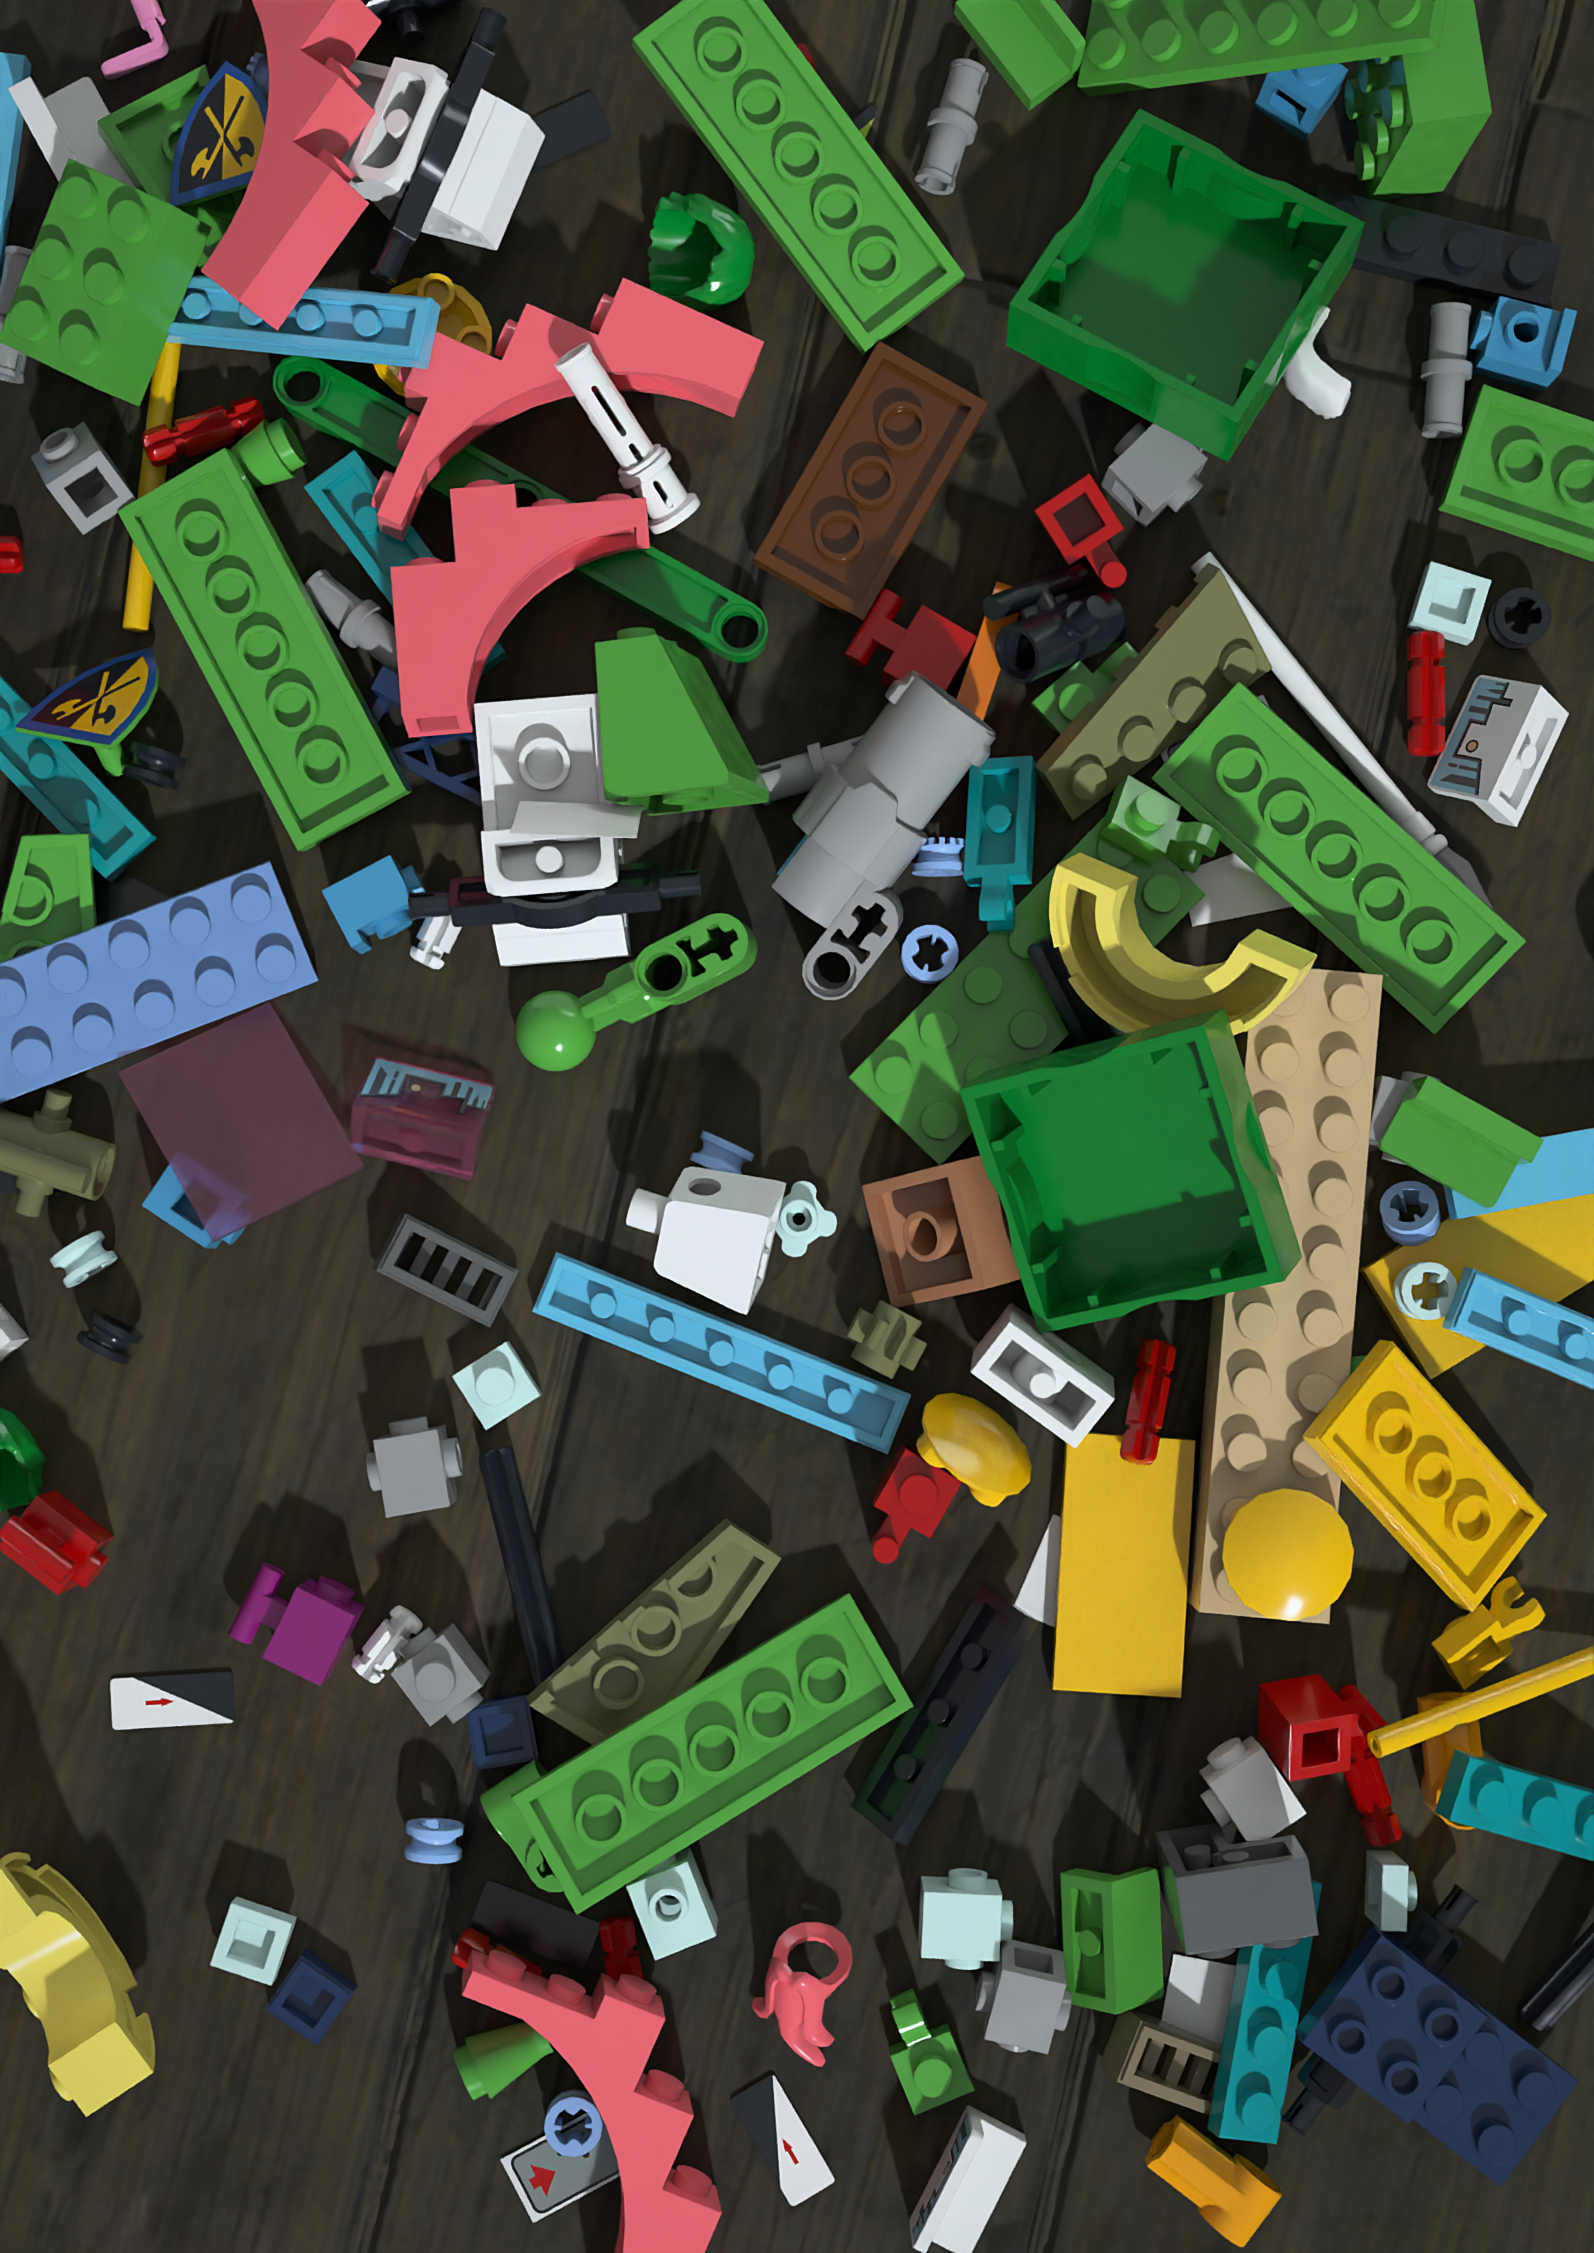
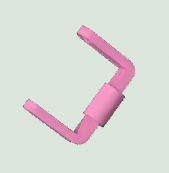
M130 0L142 29L148 31L152 42L105 61L101 65V70L106 79L113 80L162 60L168 54L169 46L161 29L165 23V18L157 0Z

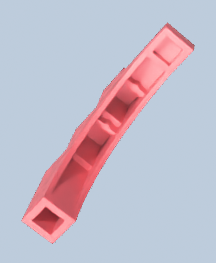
M252 0L261 22L267 49L269 72L268 110L263 140L255 169L243 200L226 233L201 269V272L277 331L369 204L349 185L355 174L341 162L344 155L375 114V111L356 93L362 84L361 81L348 70L382 23L362 2L363 0Z
M625 278L622 279L615 297L604 293L598 304L590 326V330L598 333V335L526 303L518 322L508 319L503 327L494 355L502 358V360L436 332L428 369L401 367L399 371L398 381L405 383L406 406L421 414L420 416L414 413L408 415L397 442V449L404 453L396 472L393 474L389 471H384L374 492L371 506L378 509L379 531L403 541L427 485L455 455L477 437L515 415L545 403L575 396L554 364L567 352L585 342L590 344L592 352L618 391L662 394L688 400L734 418L758 363L764 341ZM592 386V388H591L592 392H593V393L598 392V390L596 389V387H595V386Z
M472 1950L462 1972V1996L523 2019L548 2040L580 2078L592 2096L607 2127L617 2157L621 2184L619 2231L614 2253H705L722 2214L717 2188L706 2174L693 2167L678 2165L676 2170L671 2168L694 2117L689 2091L684 2090L685 2087L681 2081L663 2071L650 2070L648 2075L642 2073L666 2019L661 1996L656 1995V1988L647 1981L630 1974H622L617 1982L610 1976L602 1973L591 1997L585 1994L586 1989L581 1984L566 1976L552 1974L548 1980L525 1971L526 1965L508 1953L492 1950L488 1956Z

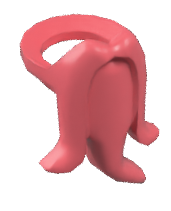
M802 1922L789 1927L778 1938L765 1979V1997H755L752 2002V2008L760 2018L767 2019L775 2011L779 2032L785 2042L795 2053L818 2067H822L825 2064V2057L818 2046L827 2047L835 2040L822 2024L824 2000L848 1977L852 1966L851 1945L845 1935L835 1927L821 1922ZM805 1941H818L833 1949L838 1957V1964L829 1976L819 1980L806 1972H792L788 1967L790 1951L796 1945Z

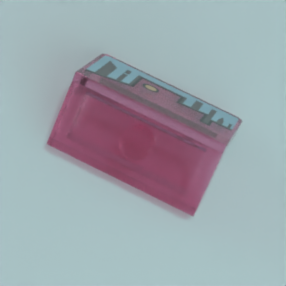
M375 1057L352 1105L349 1151L472 1181L479 1164L483 1127L495 1099L496 1087L492 1084L383 1057Z

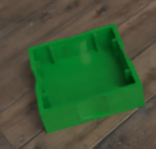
M1139 108L1095 174L1092 186L1083 205L1073 219L1055 234L1010 302L1006 346L1228 462L1351 269L1365 222L1284 181L1268 178L1246 169L1225 155L1219 148Z
M1224 1007L987 1070L959 1089L987 1177L999 1195L1006 1213L1011 1238V1250L1039 1334L1124 1316L1137 1308L1155 1302L1199 1300L1283 1282L1303 1257Z

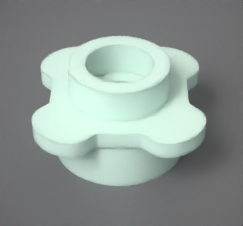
M799 1181L793 1184L791 1193L783 1198L775 1230L782 1239L781 1247L783 1252L792 1257L802 1256L806 1252L809 1243L819 1236L832 1235L837 1226L836 1216L834 1213L823 1209L816 1199L817 1191L815 1186L807 1181ZM794 1214H804L805 1222L802 1225H796L793 1222Z

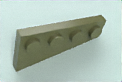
M1210 563L1205 565L1193 579L1197 584L1196 588L1178 608L1173 605L1169 607L1154 625L1159 630L1135 659L1128 655L1112 674L1115 678L1112 686L1096 704H1086L1034 765L1061 812L1071 820H1075L1113 791L1127 775L1132 776L1199 725L1239 681L1248 687L1272 669L1220 568Z
M725 1518L526 1697L529 1706L591 1745L596 1744L695 1684L782 1558L775 1550Z

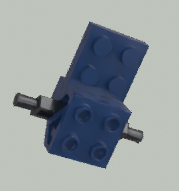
M1455 1883L1433 1916L1424 1910L1418 1911L1408 1924L1407 1932H1402L1397 1940L1387 1933L1380 1931L1377 1927L1372 1926L1295 2029L1301 2042L1314 2052L1297 2075L1298 2080L1305 2088L1287 2112L1282 2115L1281 2119L1294 2132L1304 2137L1306 2131L1326 2105L1336 2110L1341 2109L1357 2086H1359L1407 2124L1412 2119L1502 2187L1579 2081L1569 2071L1478 2003L1461 1986L1442 1973L1463 1943L1454 1932L1473 1906L1478 1903L1473 1896Z

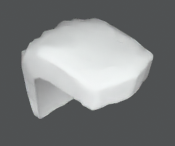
M1328 307L1325 308L1282 376L1288 391L1296 399L1305 403L1316 415H1322L1325 419L1340 416L1351 394V382L1323 362L1313 348L1316 334L1330 312Z

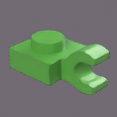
M1126 642L1093 674L1081 661L1075 663L1032 702L1031 707L1059 737L1087 703L1096 704L1112 686L1115 680L1112 674L1128 655L1135 659L1138 653Z
M1127 775L1115 787L1099 833L1101 836L1151 865L1155 864L1165 855L1179 868L1192 873L1198 870L1203 854L1210 858L1215 855L1221 838L1220 833L1207 824L1178 821L1177 818L1181 805L1130 775Z
M913 1988L890 1997L889 1999L893 2007L891 2011L904 2040L889 2047L890 2057L914 2115L974 2091L972 2080L949 2024L945 2023L930 2030Z

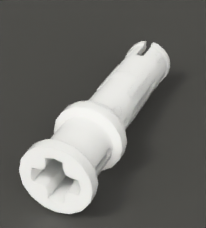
M588 342L575 347L563 355L554 366L558 372H561L590 421L621 467L618 470L619 482L623 488H632L637 498L646 497L647 513L651 518L648 526L654 534L663 533L683 522L697 510L700 500L695 493H687L668 464L671 460L668 450L661 447L660 444L653 445L627 406L625 399L595 357L592 347ZM592 386L596 387L620 424L621 429L619 431L592 392ZM630 444H633L638 452L637 454H632L629 449ZM654 481L658 483L665 494L666 499L664 501L653 486Z

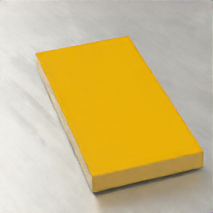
M1594 1193L1450 1220L1448 1215L1441 1220L1440 1228L1436 1235L1426 1243L1417 1246H1404L1401 1244L1359 1270L1426 1379H1433L1486 1345L1441 1327L1445 1316L1434 1320H1420L1410 1318L1402 1313L1395 1304L1392 1294L1393 1282L1399 1271L1409 1264L1418 1262L1439 1263L1450 1270L1456 1278L1458 1285L1464 1268H1474L1557 1303L1594 1280ZM1423 1273L1421 1284L1412 1285L1411 1288L1413 1299H1423L1420 1305L1423 1309H1427L1429 1298L1438 1297L1439 1295L1438 1284L1428 1283L1427 1280L1431 1275Z
M1379 1340L1302 1435V1438L1459 1609L1474 1612L1547 1516L1543 1509L1393 1341Z
M1088 1432L1076 1449L1067 1442H1065L1051 1687L1053 1690L1181 1698L1195 1440L1160 1437L1157 1458L1151 1465H1137L1123 1460L1120 1456L1123 1434Z

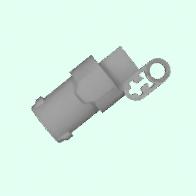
M914 670L908 671L903 679L892 683L885 693L886 698L889 700L888 704L841 767L830 764L793 813V821L808 835V838L771 886L796 909L827 928L808 953L803 963L802 971L806 987L813 995L823 1000H837L846 997L852 992L896 935L903 921V907L900 899L890 888L927 841L928 837L923 831L924 827L971 765L982 766L989 757L990 745L995 740L994 735L996 733L984 721L942 688ZM877 903L886 910L881 920L888 928L884 929L882 926L875 925L858 946L855 941L849 939L864 917L862 911L857 907L860 905L865 909H869ZM841 929L845 936L837 934V930ZM862 949L870 951V954L866 956ZM827 952H836L843 955L851 968L849 979L840 983L826 980L820 974L818 968L820 955Z

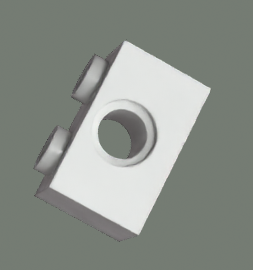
M1012 1302L973 1350L972 1374L1075 1449L1115 1400L1113 1376L1053 1332L1039 1334L1035 1320Z

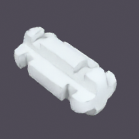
M451 916L425 918L416 936L420 940L417 948L411 947L410 956L430 968L440 969L445 963L441 960L443 953L449 954L462 927H454Z
M398 1605L391 1610L390 1615L392 1618L390 1620L385 1619L362 1647L364 1654H358L352 1660V1667L364 1679L374 1684L380 1682L385 1676L382 1671L384 1669L389 1670L400 1657L398 1650L412 1639L410 1635L412 1633L417 1634L422 1629L423 1623L420 1619L403 1606Z

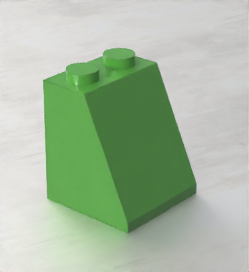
M635 627L622 629L617 632V640L595 643L604 797L606 800L621 805H643L641 813L649 816L770 802L769 789L699 658L679 648L677 642L665 640L658 636L652 628Z

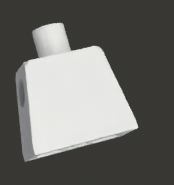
M693 1166L688 1167L682 1171L669 1197L638 1188L629 1206L626 1225L659 1235L653 1265L659 1275L732 1310L747 1315L765 1277L786 1183L778 1180Z

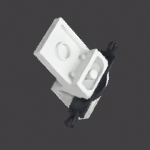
M483 7L481 9V15L468 45L462 50L449 81L447 80L448 74L435 65L399 57L394 58L391 67L355 60L348 69L362 83L356 93L375 111V114L344 155L341 162L355 174L349 185L363 198L371 200L390 220L383 235L384 243L374 267L370 271L374 277L385 283L395 285L408 251L415 244L420 232L497 251L545 138L543 132L528 114L481 88L495 57L493 51L502 29L507 23L506 17L492 8Z
M598 693L474 704L484 831H481L484 875L453 878L450 880L449 890L409 892L408 906L412 920L451 916L454 927L492 924L500 965L505 967L631 957L628 913L661 910L662 898L702 896L700 868L660 873L659 863L655 861L624 864L622 838L510 834L519 801L615 804L604 797Z

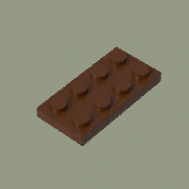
M878 341L753 558L754 565L862 625L882 589H885L980 424L989 403Z

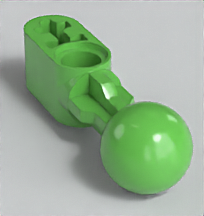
M715 913L708 915L643 949L637 958L608 972L602 987L580 998L569 992L559 990L542 992L531 998L522 1007L516 1020L515 1037L517 1045L523 1056L538 1068L547 1071H565L574 1068L590 1054L595 1043L596 1031L618 1020L633 1024L669 1005L683 1004L746 972L753 965L757 956L758 945L756 937L748 926L729 914ZM722 931L733 938L738 937V940L730 945L733 956L729 959H725L717 953H711L697 962L687 951V948L691 946L693 950L704 955L719 946V940L716 935ZM675 957L682 966L681 980L674 988L660 991L654 981L655 969L664 959ZM699 963L706 969L702 974Z

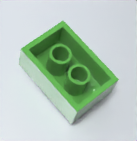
M1447 0L1439 50L1359 60L1352 78L1346 81L1344 90L1345 109L1350 120L1356 119L1360 141L1356 142L1354 149L1355 171L1360 181L1366 180L1369 199L1379 201L1443 191L1491 115L1492 108L1474 0Z
M68 158L0 331V343L100 391L140 407L167 340L168 329L176 318L212 227L170 203Z

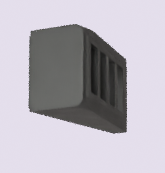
M403 1211L398 1215L372 1266L377 1272L488 1327H491L519 1270ZM415 1232L424 1238L408 1269L405 1270L397 1266ZM438 1244L446 1248L447 1251L429 1282L421 1278V1275ZM462 1256L470 1260V1263L454 1294L444 1290ZM483 1268H486L494 1273L476 1306L468 1302L467 1299Z

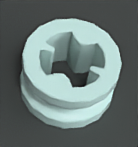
M101 1230L76 1240L50 1259L54 1268L61 1267L65 1270L66 1277L63 1279V1283L67 1288L86 1281L117 1260L118 1257L114 1251H106L102 1247V1241L105 1236Z
M1418 1262L1409 1264L1399 1271L1393 1282L1392 1294L1395 1304L1405 1315L1414 1319L1434 1320L1448 1314L1458 1286L1456 1278L1443 1265L1433 1262ZM1423 1273L1431 1275L1427 1282L1437 1283L1439 1288L1438 1297L1428 1299L1427 1309L1420 1307L1423 1299H1413L1411 1294L1412 1285L1422 1283Z

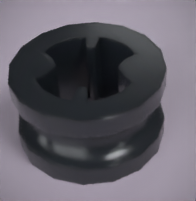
M1527 587L1515 588L1506 592L1490 608L1487 616V630L1492 640L1500 647L1509 650H1522L1531 646L1548 630L1551 622V608L1546 598L1538 591ZM1517 604L1527 609L1523 614L1524 617L1531 614L1533 618V624L1528 625L1520 634L1510 629L1514 622L1506 624L1504 614L1512 611Z
M130 742L128 750L132 753L133 760L129 765H123L121 773L156 787L177 791L179 782L175 780V772L178 768L185 767L186 760L176 754L153 746Z
M95 1309L91 1310L88 1315L91 1326L87 1331H79L76 1337L77 1341L109 1360L124 1365L129 1364L132 1359L129 1347L133 1343H140L144 1337L143 1334L133 1326L110 1314Z

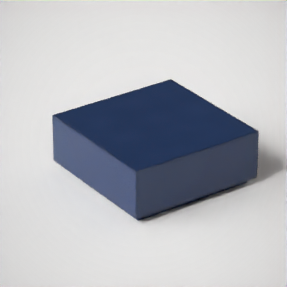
M530 1692L482 1700L466 1714L476 1771L540 1758L541 1752L534 1712L526 1699Z
M305 1949L264 2009L317 2046L354 1993L357 1985Z

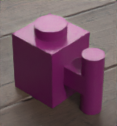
M262 1563L230 1627L228 1635L239 1642L251 1644L261 1623L274 1629L275 1632L262 1658L321 1686L332 1676L366 1606L352 1600L355 1592L351 1588L323 1576H320L317 1582L307 1579L297 1586L290 1602L276 1596L286 1573L276 1566Z

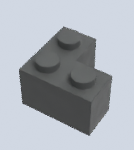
M1218 1823L1155 1832L1165 1906L1186 1955L1197 1954L1199 1957L1208 1959L1222 1958L1231 1955L1235 1948L1262 1944L1268 1948H1287L1298 1944L1301 1938L1319 1935L1309 1861L1295 1835L1229 1845Z

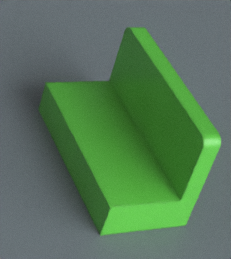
M958 0L955 2L954 15L1028 111L1078 75L1086 42L1055 0Z
M1424 1076L1411 1081L1378 1141V1148L1484 1208H1491L1495 1206L1515 1167L1519 1164L1532 1163L1544 1140L1430 1076Z
M1142 1867L1120 1875L1079 1868L1060 1873L1063 1952L1067 1982L1065 1990L1072 1993L1071 2004L1117 2015L1160 1999L1164 1993L1158 1869Z

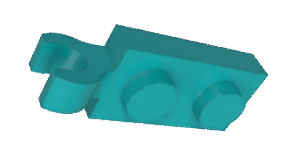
M1033 756L987 758L981 767L972 764L969 770L963 878L969 887L981 886L979 919L981 921H988L987 931L989 933L1014 932L1016 912L1013 885L1032 884L1037 770L1034 767L1036 762Z

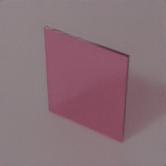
M270 1002L119 1072V1076L213 1243L364 1168Z

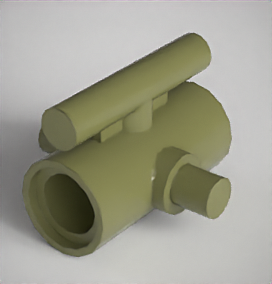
M47 1089L42 1109L34 1111L33 1117L0 1107V1171L16 1176L14 1185L20 1190L14 1210L19 1214L39 1217L45 1195H52L54 1188L96 1201L102 1195L110 1179L116 1158L115 1144L70 1130L72 1120L67 1117L72 1094L59 1089Z

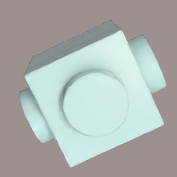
M690 1847L679 1851L627 1883V1890L655 1960L716 1936L718 1918ZM665 1895H671V1896H674V1897H676V1898H675V1899H670V1898L665 1897Z
M970 1868L949 1870L948 1877L921 1876L918 1944L921 1958L945 1959V1965L963 1970L982 1968L984 1961L999 1962L1000 1940L1011 1941L1013 1904L1011 1900H1002L998 1880L987 1879L986 1872Z

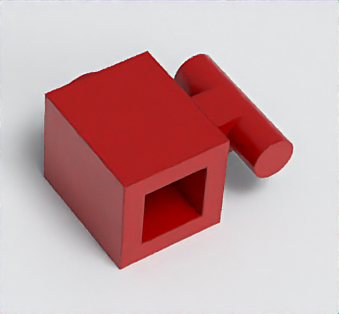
M1085 474L1033 509V512L1066 564L1070 565L1085 556L1101 583L1108 587L1116 588L1125 582L1127 576L1126 569L1107 542L1108 539L1124 528L1090 474Z
M882 589L845 651L844 656L856 665L865 668L876 649L879 648L891 656L883 669L881 684L889 688L894 681L903 679L908 671L914 670L948 693L973 652L977 636L924 605L920 607L906 630L893 622L904 604V600L895 593Z
M902 1443L871 1498L873 1506L887 1513L870 1540L874 1558L883 1564L891 1563L897 1558L899 1548L911 1528L931 1538L962 1484V1481L958 1480L945 1467L938 1468L930 1465L921 1457L918 1451Z
M56 1490L37 1495L20 1518L14 1515L5 1523L0 1530V1538L3 1539L0 1542V1551L56 1595H60L76 1587L77 1584L85 1589L94 1581L109 1561V1557L102 1552L114 1535Z
M1319 1673L1259 1684L1258 1740L1289 1782L1349 1771L1351 1764V1737L1364 1735L1367 1739L1369 1732L1388 1725L1356 1686L1345 1685L1335 1694Z

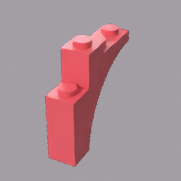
M478 480L467 484L465 488L450 489L456 562L444 563L437 558L423 557L409 561L406 566L390 567L401 715L409 738L473 732L474 704L480 678L489 655L504 629L536 594L572 570L610 555L650 548L646 497L631 498L626 494L613 493L603 495L597 498L595 502L570 504L561 499H543L533 503L531 507L518 508L515 484L502 485L493 480Z

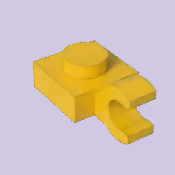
M1513 1576L1502 1580L1495 1586L1491 1594V1608L1489 1611L1481 1603L1474 1612L1451 1621L1444 1629L1442 1635L1431 1643L1449 1675L1463 1690H1466L1514 1652L1510 1641L1522 1632L1535 1628L1545 1616L1540 1603L1535 1598H1532L1520 1608H1510L1511 1604L1524 1594L1520 1584Z

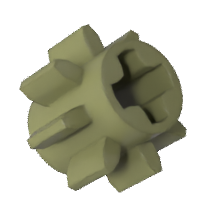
M882 1300L878 1302L873 1314L859 1308L846 1333V1336L857 1341L850 1357L893 1379L900 1364L913 1371L927 1346L925 1342L915 1337L922 1322Z

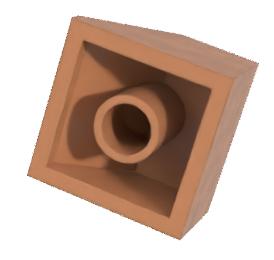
M981 1156L862 1185L890 1303L895 1308L984 1290L1021 1279L1011 1250V1238L1006 1213L999 1195L987 1177Z

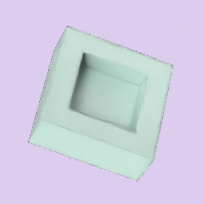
M1431 561L1424 569L1407 627L1418 631H1437L1443 634L1445 639L1467 646L1474 639L1492 580Z
M509 1341L452 1376L485 1430L542 1395Z
M1366 1850L1365 1915L1380 1931L1407 1932V1911H1414L1417 1903L1415 1875L1413 1871H1409V1865L1392 1850Z
M236 1896L230 1904L210 1965L271 1986L277 1978L297 1917Z

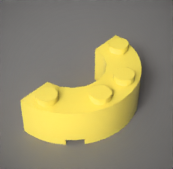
M1081 852L1056 866L1049 897V921L1054 948L1059 947L1063 961L1071 975L1068 981L1076 993L1099 1017L1124 1033L1223 1007L1225 1008L1233 1036L1243 1031L1246 1032L1265 1019L1295 991L1310 971L1317 957V954L1256 929L1238 943L1228 960L1223 963L1197 967L1174 962L1152 946L1139 926L1134 904L1138 877Z
M13 1852L0 1859V1968L7 1969L20 1983L28 2008L41 2020L49 2048L48 2067L50 2068V2078L55 2089L65 2100H74L87 2117L154 2073L155 2042L149 2015L145 2012L136 2018L127 1993L138 1986L123 1954L89 1903L67 1879L50 1865L45 1864L38 1870H34L25 1865L31 1861L29 1854Z

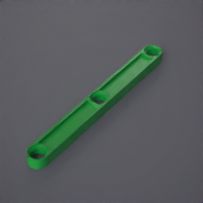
M291 355L281 361L273 375V389L284 409L301 421L390 471L396 472L404 453L397 449L399 435L408 415L414 412L318 358ZM301 371L315 373L320 377L321 384L317 395L305 402L292 400L287 395L289 380L293 375ZM471 444L455 455L431 480L426 488V491L451 504L450 489L465 488L467 484L478 480H493L502 485L515 484L516 494H530L538 501L543 499H561L568 504L574 503ZM652 546L646 549L625 551L603 557L571 571L573 574L726 660L735 663L749 662L757 658L766 647L768 625L767 619L760 608ZM743 615L749 617L758 627L759 632L756 640L745 648L730 646L722 636L724 624L734 616Z

